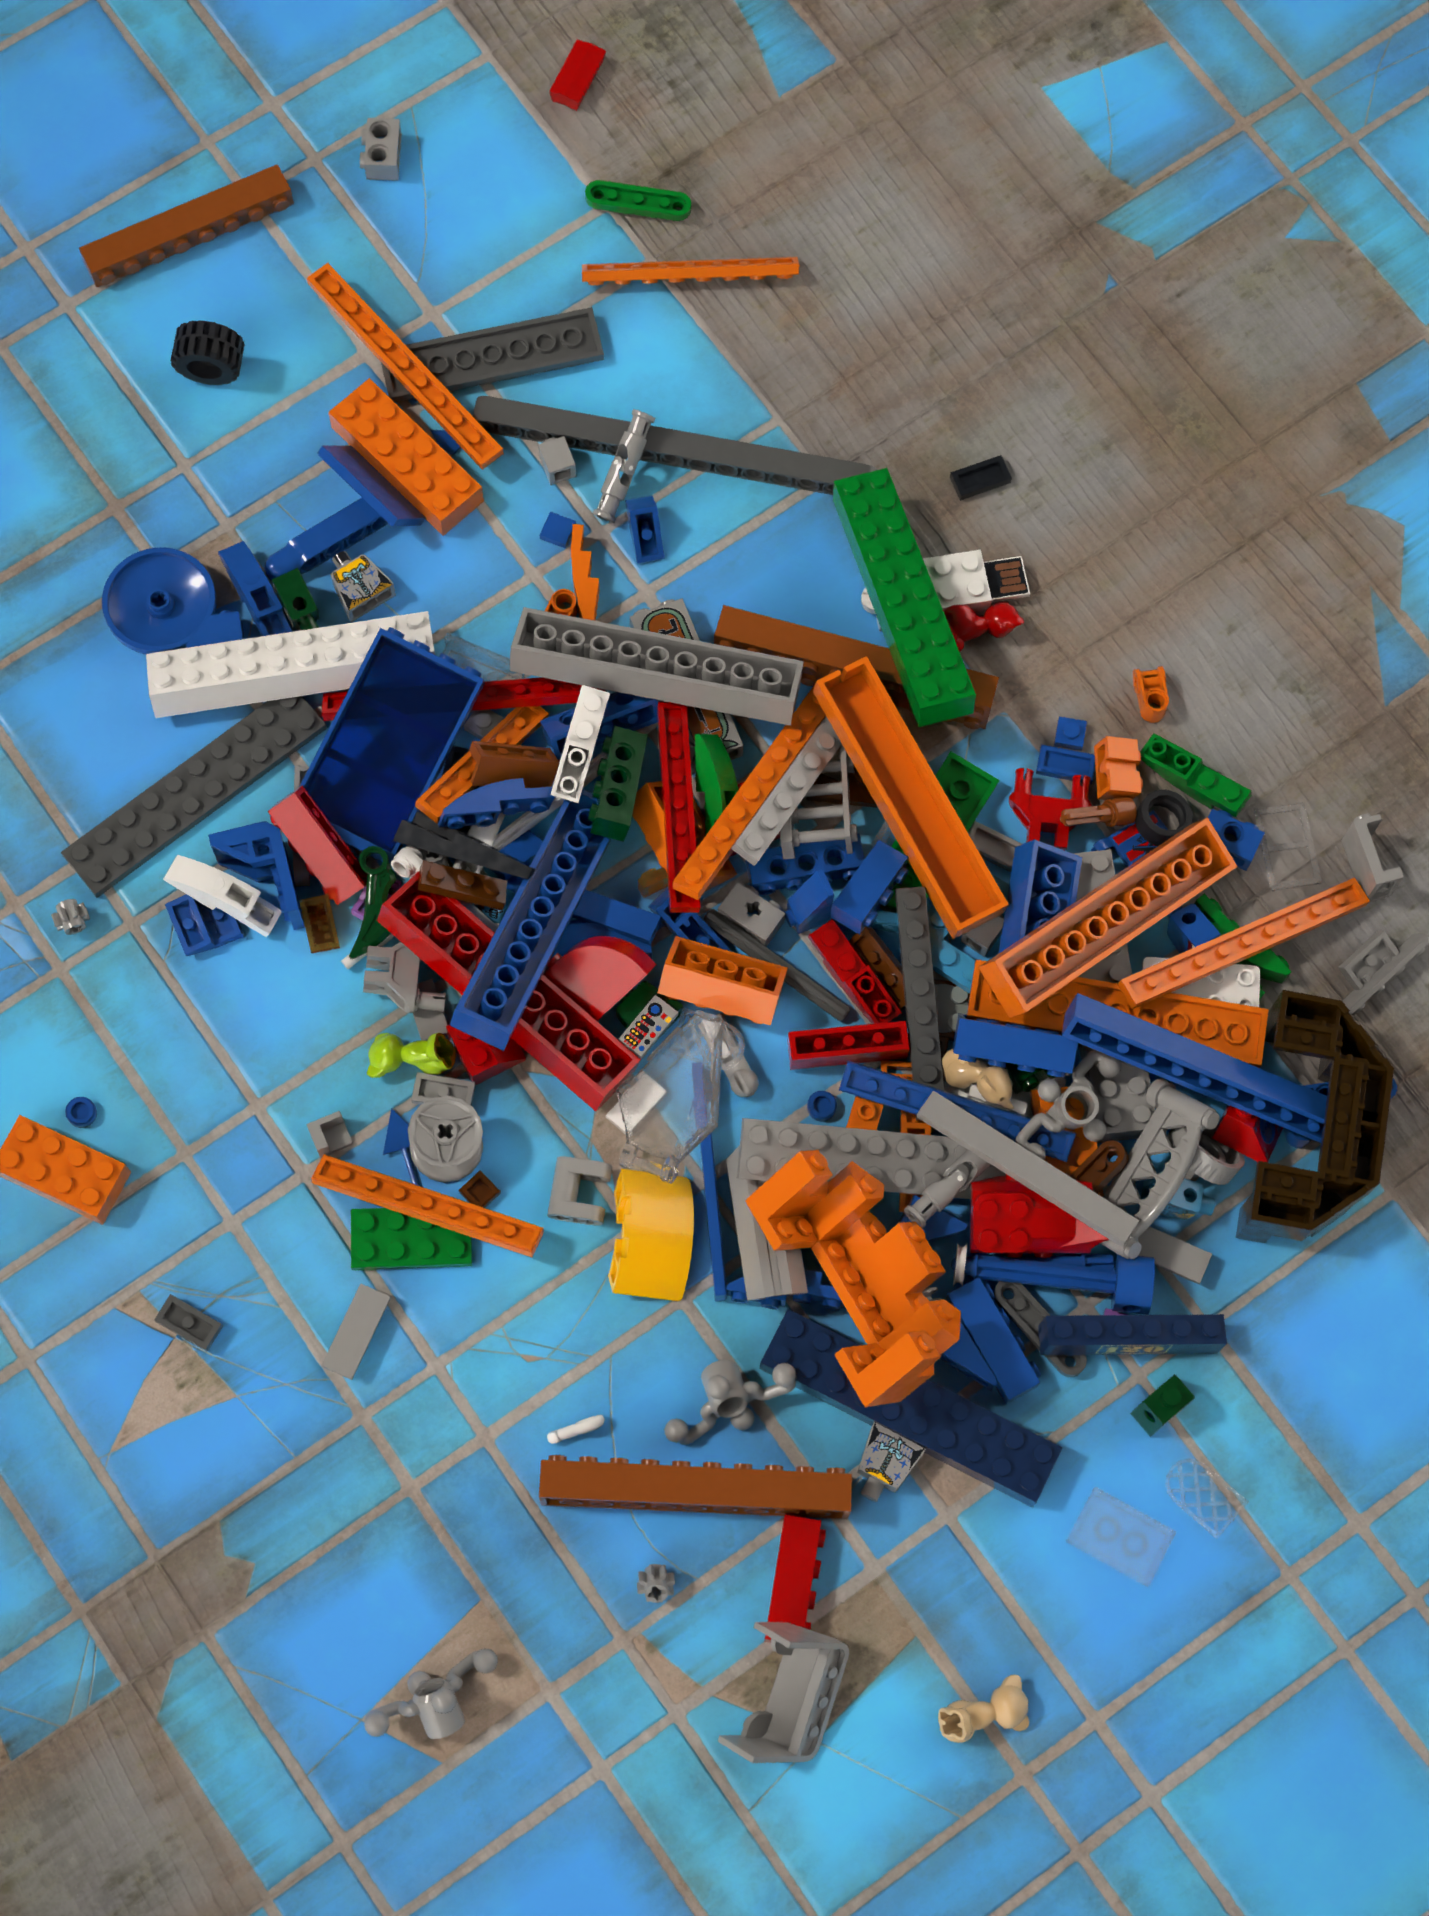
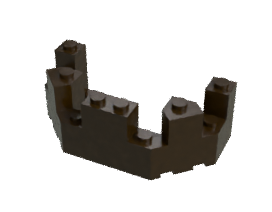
M1282 990L1268 1012L1265 1041L1274 1043V1050L1320 1058L1318 1080L1329 1081L1318 1170L1316 1172L1259 1161L1256 1166L1253 1193L1239 1210L1236 1238L1266 1243L1271 1236L1303 1241L1308 1236H1314L1343 1216L1353 1205L1368 1196L1380 1184L1394 1067L1376 1049L1374 1041L1361 1024L1358 1025L1349 1014L1350 1010L1342 1000Z

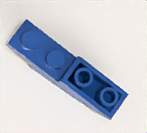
M242 541L219 551L218 555L242 603L245 602L261 636L293 632L282 611L283 607L274 589L245 542Z
M523 778L495 782L472 790L454 800L443 809L438 825L439 828L448 827L450 829H460L471 825L488 827L496 824L500 813L514 815L518 812L531 811L532 813H542L549 810L555 797L550 795L552 787L525 788Z
M804 1270L808 1293L792 1295L793 1301L803 1304H810L811 1301L821 1302L823 1307L832 1310H840V1306L845 1307L833 1286L820 1284L823 1272ZM741 1277L728 1283L727 1295L732 1296L731 1300L747 1304L749 1301L746 1298L744 1278ZM789 1295L773 1296L753 1301L761 1302V1306L764 1308L777 1310L779 1306L785 1307L786 1299Z

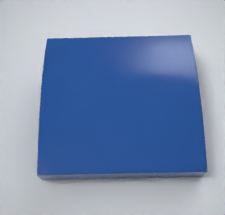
M187 894L165 904L186 956L202 953L244 937L237 919L217 907L211 910Z

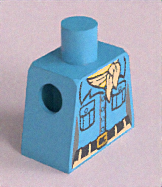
M1155 1178L1148 1179L1143 1183L1142 1200L1148 1197L1149 1189L1154 1187L1156 1183ZM1184 1178L1175 1195L1160 1215L1180 1220H1188L1199 1213L1211 1216L1215 1208V1199L1203 1196V1184Z

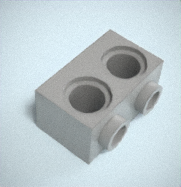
M367 118V129H362V145H365V152H360V168L365 169L366 179L399 180L402 137L400 119Z

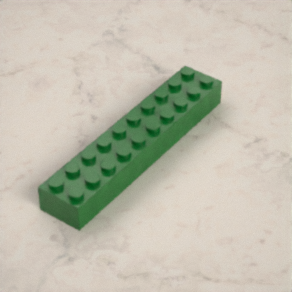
M888 468L834 480L833 502L918 727L973 714L976 693Z

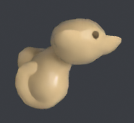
M953 1049L945 1053L941 1061L942 1072L945 1081L949 1085L965 1089L977 1083V1089L986 1101L1006 1109H1014L1010 1101L1012 1083L1007 1069L997 1066L989 1067L983 1061V1058H976V1062L959 1060V1054H954Z
M1019 1675L1006 1677L1001 1686L993 1691L990 1702L958 1700L950 1703L947 1707L940 1708L938 1722L942 1735L949 1741L963 1743L972 1738L975 1730L987 1727L994 1720L1004 1729H1013L1015 1731L1027 1729L1029 1726L1027 1716L1029 1702L1022 1691L1021 1677Z

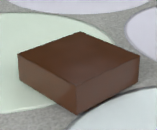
M481 1170L458 1190L469 1203L486 1208L501 1194V1191Z

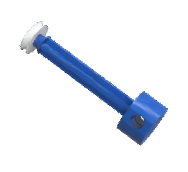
M957 1243L956 1257L951 1262V1268L954 1270L953 1286L955 1283H960L963 1286L965 1274L970 1275L973 1279L979 1277L984 1280L1111 1293L1112 1311L1149 1315L1155 1279L1154 1257L1138 1256L1135 1259H1126L1117 1254L1114 1270L984 1256L978 1255V1253L972 1257H967V1244L961 1247Z

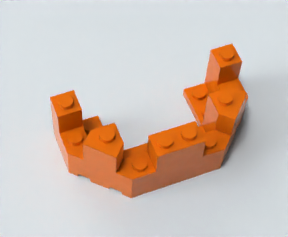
M819 1150L799 1151L750 1195L745 1202L774 1251L811 1248L864 1338L866 1345L844 1347L834 1354L864 1407L901 1402L934 1375V1362L941 1357V1354L960 1340L961 1311L945 1299L929 1301L922 1293L946 1271L941 1264L939 1255L931 1248L925 1238L924 1230L916 1221L898 1223L886 1233L883 1223L869 1212L884 1197L885 1185L853 1161L828 1182L827 1180L833 1174L827 1166L826 1158Z

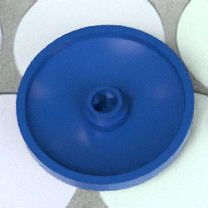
M163 547L139 551L120 562L109 575L102 594V609L109 629L123 645L142 654L186 648V644L209 616L215 615L217 606L216 590L206 568L196 558L183 551Z

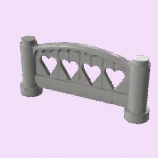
M1163 1078L1155 1080L1150 1085L1146 1100L1156 1110L1128 1154L1126 1166L1114 1177L1103 1198L1119 1208L1140 1204L1139 1212L1134 1215L1140 1221L1123 1247L1110 1239L1100 1243L1126 1259L1138 1257L1142 1248L1138 1241L1139 1236L1157 1219L1180 1187L1192 1163L1203 1130L1214 1129L1220 1119L1215 1109L1176 1090L1173 1083ZM1187 1127L1186 1134L1180 1138V1144L1172 1148L1166 1131L1168 1129ZM1170 1152L1171 1159L1165 1163L1163 1172L1157 1174L1151 1161V1156ZM1155 1178L1156 1183L1154 1187L1149 1189L1148 1197L1142 1200L1135 1182Z

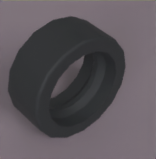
M1166 789L1155 790L1147 794L1138 807L1135 824L1138 832L1145 840L1159 846L1191 825L1193 813L1191 806L1178 793ZM1153 806L1169 809L1177 817L1179 827L1176 830L1160 828L1151 820L1148 812L1149 809Z

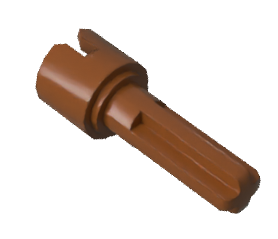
M1130 797L1106 799L1099 806L1064 809L1061 812L1060 822L1064 826L1104 822L1109 827L1128 825L1135 821L1137 809L1135 802Z

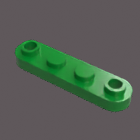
M603 180L592 181L585 189L586 202L594 209L673 221L685 220L691 213V199L682 192ZM596 196H602L603 198H602V199H596L595 197H596ZM675 208H681L682 210L676 211V210H674V209H675Z

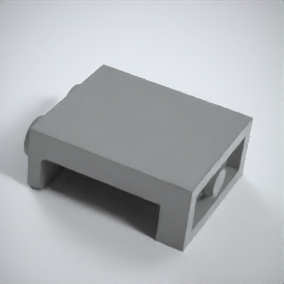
M1367 813L1354 818L1341 842L1354 877L1369 900L1374 901L1391 896L1404 876L1400 867L1383 871L1371 838L1382 818L1380 814L1371 816Z

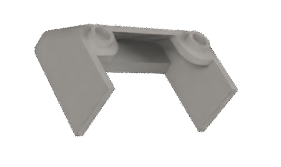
M755 1622L754 1628L771 1638V1648L778 1654L783 1655L766 1710L757 1711L748 1716L744 1721L741 1735H719L718 1742L751 1763L808 1762L819 1751L849 1657V1648L845 1643L836 1638L791 1623Z

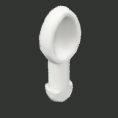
M592 1416L580 1420L573 1425L551 1431L547 1434V1440L549 1443L555 1444L592 1432L604 1424V1416Z

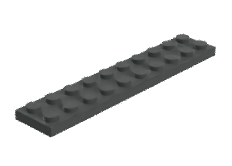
M302 696L267 701L72 843L61 854L95 897L98 898L327 729L326 724Z

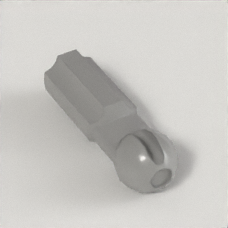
M719 1013L710 1016L699 1027L718 1063L723 1068L730 1082L731 1090L739 1097L752 1096L757 1091L759 1085L757 1075L751 1070L724 1015Z

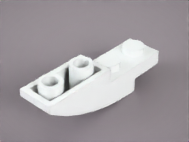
M582 685L553 783L551 796L579 803L610 693Z
M177 855L163 878L164 881L211 910H214L216 907L264 937L271 933L282 913L279 908L259 897L261 894L259 890L234 876L191 858Z

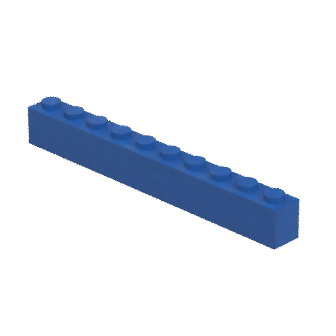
M1077 993L1066 1010L1062 1030L1063 1037L1321 1143L1327 1102L1326 1095Z

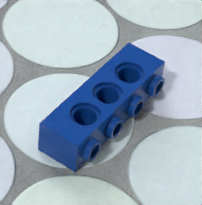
M620 692L610 694L595 746L602 744L606 735L611 737L614 726L636 731L658 723L657 700ZM575 708L540 720L546 743L558 760L561 759Z
M857 833L858 841L852 842V854H847L845 840L800 843V846L795 847L794 859H783L781 846L768 848L755 866L745 860L750 886L755 888L759 895H770L776 892V890L784 888L791 891L798 890L817 870L822 868L829 884L833 880L841 878L849 881L865 859L860 834ZM837 857L842 863L834 866L829 864L827 859ZM809 862L813 865V868L811 870H803L799 867V864ZM773 867H781L785 870V873L774 875L770 870Z

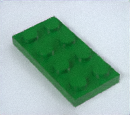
M387 1208L351 1209L352 1270L472 1266V1237Z

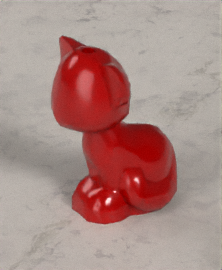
M1000 601L986 609L984 616H978L972 608L966 605H952L943 609L960 653L964 648L965 641L977 638L985 632H988L995 638H1003L1012 632L1015 627L1024 623V619L1018 614L1016 608L1005 601Z

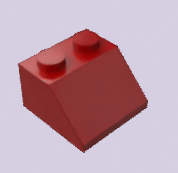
M450 1024L445 1026L448 1038L456 1049V1053L471 1082H475L476 1085L526 1060L519 1044L512 1038H510L505 1050L502 1051L450 1026Z

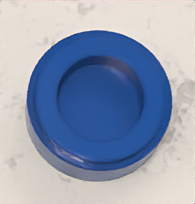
M817 1091L809 1097L807 1111L811 1118L824 1122L830 1120L835 1115L837 1102L831 1093Z
M76 1097L67 1104L65 1114L73 1126L85 1128L95 1121L97 1110L90 1099Z

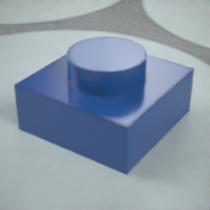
M1059 716L1054 746L1082 751L1087 721Z

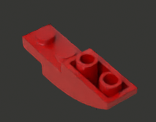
M833 918L807 936L824 959L822 962L830 974L872 1024L890 1022L902 1013L870 966H866Z

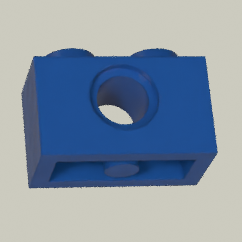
M1212 809L1208 816L1210 822L1238 868L1247 871L1265 832L1259 830L1253 823H1243L1234 819L1226 811ZM1224 834L1234 835L1237 841H1228Z

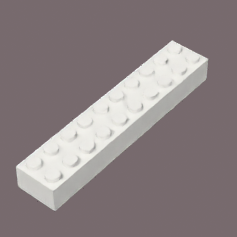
M428 611L146 654L149 697L155 718L349 689L380 628L388 631L389 627L394 628L405 635L404 640L412 644L415 640L429 646V652L435 655ZM384 644L363 686L438 675V671Z

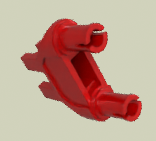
M1024 768L1016 769L1014 792L1009 796V805L1016 817L1027 829L1026 843L1034 839L1040 841L1041 832L1055 833L1054 847L1064 851L1067 850L1069 832L1077 825L1064 826L1060 822L1061 812L1064 809L1092 806L1088 800L1090 777L1084 775L1080 786L1081 775H1074L1072 777L1071 799L1033 795L1031 790L1034 771L1027 768L1024 780Z

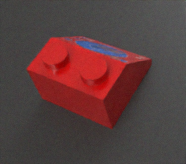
M1227 1105L1212 1138L1257 1162H1268L1283 1127Z

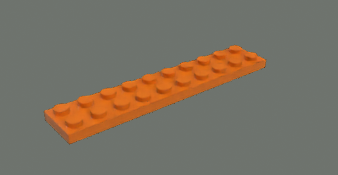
M977 959L975 961L967 1019L976 1020L981 1018L1000 1022L1002 1025L1010 1023L1027 1026L1031 1030L1039 1028L1056 1031L1062 1035L1065 1012L1077 993L1258 1068L1262 1066L1269 1009L1177 993H1168L1132 1009L1118 987V983L1077 977L1026 1013L1009 1018L978 968L987 961Z

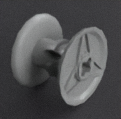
M446 1095L431 1098L416 1109L410 1119L408 1137L411 1159L419 1172L431 1180L444 1183L461 1180L473 1172L481 1160L484 1148L481 1118L474 1107L461 1098Z

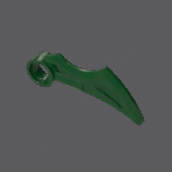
M369 846L360 854V866L364 873L367 874L365 909L358 937L349 955L350 959L367 953L368 946H378L391 934L377 921L382 904L387 900L389 891L397 880L389 864L388 855L381 847ZM371 854H379L382 857V865L377 869H370L366 865V859Z

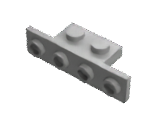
M1378 930L1338 968L1354 989L1342 1000L1350 1010L1349 1014L1361 1011L1365 1007V1002L1372 995L1380 993L1390 978L1403 972L1405 964L1412 958L1422 954L1425 946L1429 943V935L1413 934L1397 949L1386 932Z

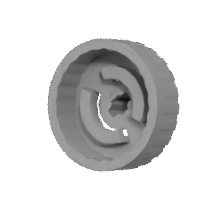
M1217 1126L1211 1130L1204 1129L1185 1178L1196 1182L1201 1177L1213 1184L1226 1185L1244 1166V1155L1212 1138ZM1187 1127L1174 1128L1169 1131L1168 1139L1172 1148L1180 1144V1138L1186 1134Z

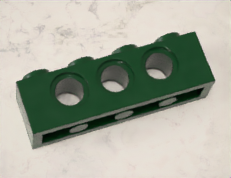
M614 726L611 737L605 736L601 752L606 753L605 759L601 758L597 770V775H601V781H596L592 797L597 798L596 804H591L588 814V820L592 821L590 833L624 842L631 825L648 737L647 734Z

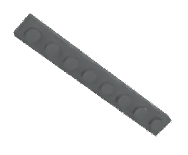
M925 887L897 888L895 890L912 1081L944 1091Z

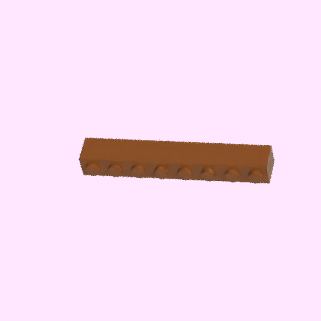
M278 164L81 246L79 251L96 288L101 285H108L122 276L134 274L148 265L160 263L165 258L174 254L184 253L200 243L210 242L219 235L236 231L240 226L250 222H257L266 215L287 209L290 205L294 204L292 192Z

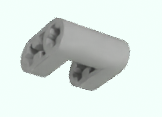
M565 1156L557 1157L547 1216L566 1222L594 1226L603 1225L605 1208L578 1203L580 1180L602 1183L610 1182L613 1166L600 1161Z

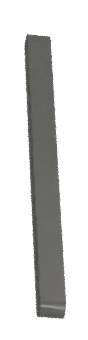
M491 396L477 397L473 417L488 433L542 443L549 438L564 436L570 448L614 456L624 431H627L630 425L629 421ZM651 425L645 438L647 443L640 458L641 461L833 495L834 480L878 470L876 467L868 464Z

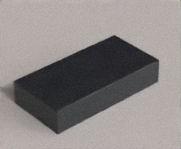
M1002 455L950 473V480L960 501L1010 484L1012 480Z

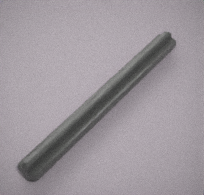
M711 909L705 915L703 920L711 929L748 956L788 967L784 982L832 1017L842 1021L850 1011L847 1005L716 910Z

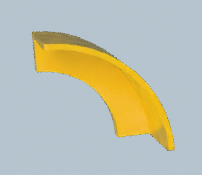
M621 1169L614 1190L616 1223L622 1224L621 1239H615L613 1257L608 1274L612 1293L680 1301L683 1298L687 1283L694 1234V1205L690 1180L687 1177Z

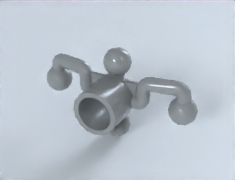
M1092 1050L1087 1053L1073 1070V1082L1064 1093H1061V1087L1054 1079H1045L1040 1082L1038 1086L1040 1098L1046 1102H1054V1104L1046 1114L1039 1113L1032 1117L1018 1133L1016 1143L1045 1160L1046 1153L1044 1148L1038 1143L1028 1142L1041 1125L1054 1133L1061 1132L1065 1128L1077 1129L1083 1127V1134L1086 1139L1093 1142L1102 1140L1106 1135V1126L1103 1121L1095 1118L1099 1110L1098 1098L1093 1092L1092 1083L1084 1075L1097 1062L1098 1069L1103 1076L1108 1078L1116 1077L1121 1071L1120 1060L1097 1050ZM1075 1098L1082 1103L1084 1115L1080 1120L1072 1118L1067 1113L1065 1108L1066 1099Z
M719 1360L711 1363L701 1374V1380L709 1402L702 1406L700 1411L701 1417L704 1420L688 1430V1426L683 1420L672 1419L664 1428L665 1436L671 1442H679L682 1445L690 1444L711 1430L716 1423V1419L719 1417L730 1418L731 1424L738 1430L749 1429L754 1422V1414L751 1409L746 1407L748 1402L754 1399L765 1401L793 1391L796 1386V1371L794 1367L788 1363L778 1364L772 1372L775 1385L762 1388L757 1382L750 1381L744 1383L738 1365L733 1361Z
M486 1648L474 1651L448 1672L446 1680L442 1678L431 1679L423 1671L414 1672L409 1676L407 1682L409 1691L414 1695L413 1699L408 1702L396 1701L368 1712L365 1716V1730L369 1735L379 1737L388 1731L389 1717L397 1714L412 1717L419 1714L428 1738L440 1739L455 1733L465 1723V1718L454 1694L462 1687L461 1677L473 1667L480 1673H491L498 1664L497 1655L493 1650Z

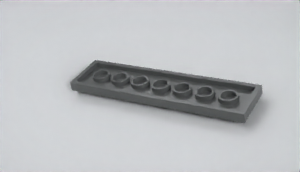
M592 307L406 345L448 391L604 360V353ZM381 362L388 396L394 402L414 399L412 394Z

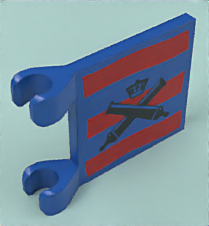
M1154 810L1149 812V816L1154 824L1168 830ZM1134 821L1112 835L1095 842L1091 851L1114 848L1128 867L1158 846L1151 844L1141 836Z

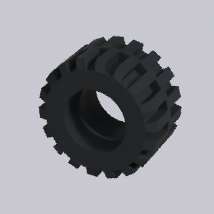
M188 321V323L181 324L176 330L171 365L175 368L176 372L195 382L209 385L229 384L239 377L245 343L236 331L229 329L227 326L209 321Z

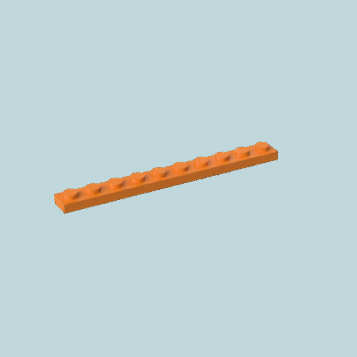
M328 262L306 278L308 285L482 470L504 454L503 448Z
M814 686L794 712L791 726H784L673 880V889L699 900L733 853L731 847L826 716L813 694Z
M1354 877L1123 978L1117 985L1131 1008L1135 1009L1361 909L1370 900Z

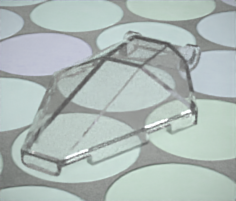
M696 1010V1014L682 1028L677 1026L646 1058L649 1062L636 1076L632 1073L616 1089L622 1121L625 1124L627 1141L619 1158V1165L627 1169L636 1168L659 1176L662 1181L673 1183L678 1175L680 1162L718 1127L724 1022L719 1016ZM638 1149L666 1160L664 1165L637 1157Z

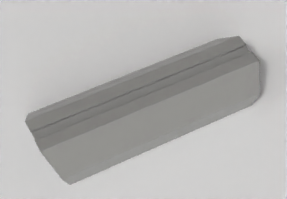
M739 1145L726 1159L747 1301L781 1295L807 1294L808 1290L801 1249L774 1251L745 1202L766 1181L737 1178Z

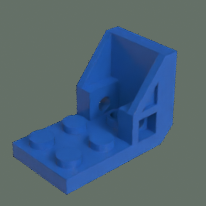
M262 821L208 835L218 865L258 883L274 879L285 922L291 921L294 930L305 928L286 846L279 828L267 821Z

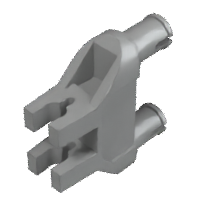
M402 942L393 947L368 946L366 968L387 970L389 972L365 970L363 992L387 995L400 1009L407 1013L417 1012L418 1009L444 1012L446 993L421 992L420 988H417L419 966L422 960Z

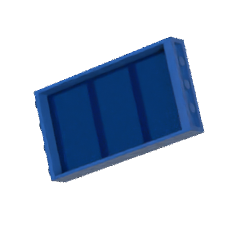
M389 627L388 631L382 628L379 629L299 787L303 785L346 845L360 852L369 846L381 847L388 855L389 864L392 867L391 862L394 856L403 846L402 843L393 841L402 819L413 821L417 811H420L415 807L416 800L435 783L485 685V681L480 678L482 673L474 668L466 666L464 670L454 665L456 660L450 656L440 653L438 657L429 652V646L417 640L412 644L403 639L405 636L403 633ZM379 854L369 855L370 857L380 862H383L382 857Z

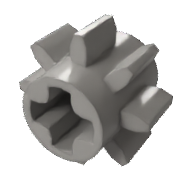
M67 899L56 905L57 913L51 914L57 930L61 931L64 929L67 935L83 931L86 928L84 921L90 920L84 903L78 904L76 899Z
M649 1564L644 1572H638V1594L645 1593L647 1602H663L668 1595H674L675 1575L671 1572L667 1573L666 1565Z

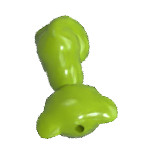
M441 1032L432 1034L428 1037V1040H418L404 1045L400 1037L395 1034L381 1033L375 1037L369 1049L370 1065L367 1069V1075L371 1078H380L386 1073L398 1069L403 1061L417 1066L426 1074L438 1075L453 1067L456 1049Z

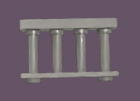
M843 745L840 746L841 760H830L821 772L841 771L842 782L814 784L804 796L842 794L843 805L798 809L797 806L780 830L783 859H794L795 847L800 846V843L845 840L847 854L853 853L852 842L858 841L856 824H851L849 773H854V764L850 757L847 756ZM844 816V828L803 832L794 829V824L799 823V820Z

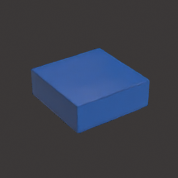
M550 512L540 533V539L566 549L572 536V526L576 524V521Z

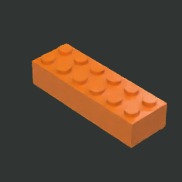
M370 378L328 412L332 429L359 452L426 517V520L442 536L484 502L482 486Z

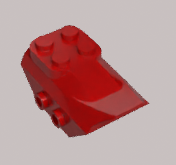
M1007 1174L1006 1176H996L971 1182L970 1253H1004V1256L1011 1258L1022 1257V1253H1034L1036 1257L1048 1258L1052 1256V1253H1090L1093 1247L1109 1240ZM1076 1180L1093 1191L1092 1182Z

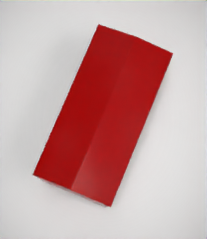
M577 39L549 90L552 101L577 111L605 59L606 50L592 43Z

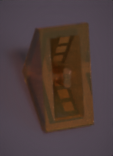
M329 895L299 900L311 954L340 948Z

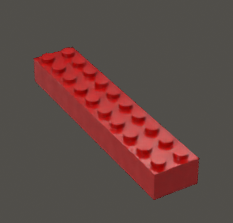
M418 871L382 904L377 921L463 995L495 932L457 899L418 890ZM542 975L511 1036L517 1044L595 1112L633 1075L641 1061L638 1056L544 975Z

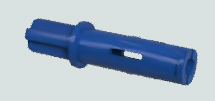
M1080 1253V1255L1051 1256L1048 1258L1024 1256V1260L1114 1270V1258L1111 1254L1085 1255Z

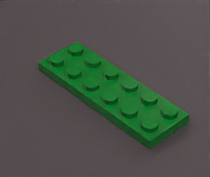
M950 751L935 776L968 832L999 780ZM895 839L891 847L904 854ZM907 861L906 867L909 869L907 877L901 885L896 883L892 889L894 893L886 907L896 913L895 890L897 888L923 887L909 861Z

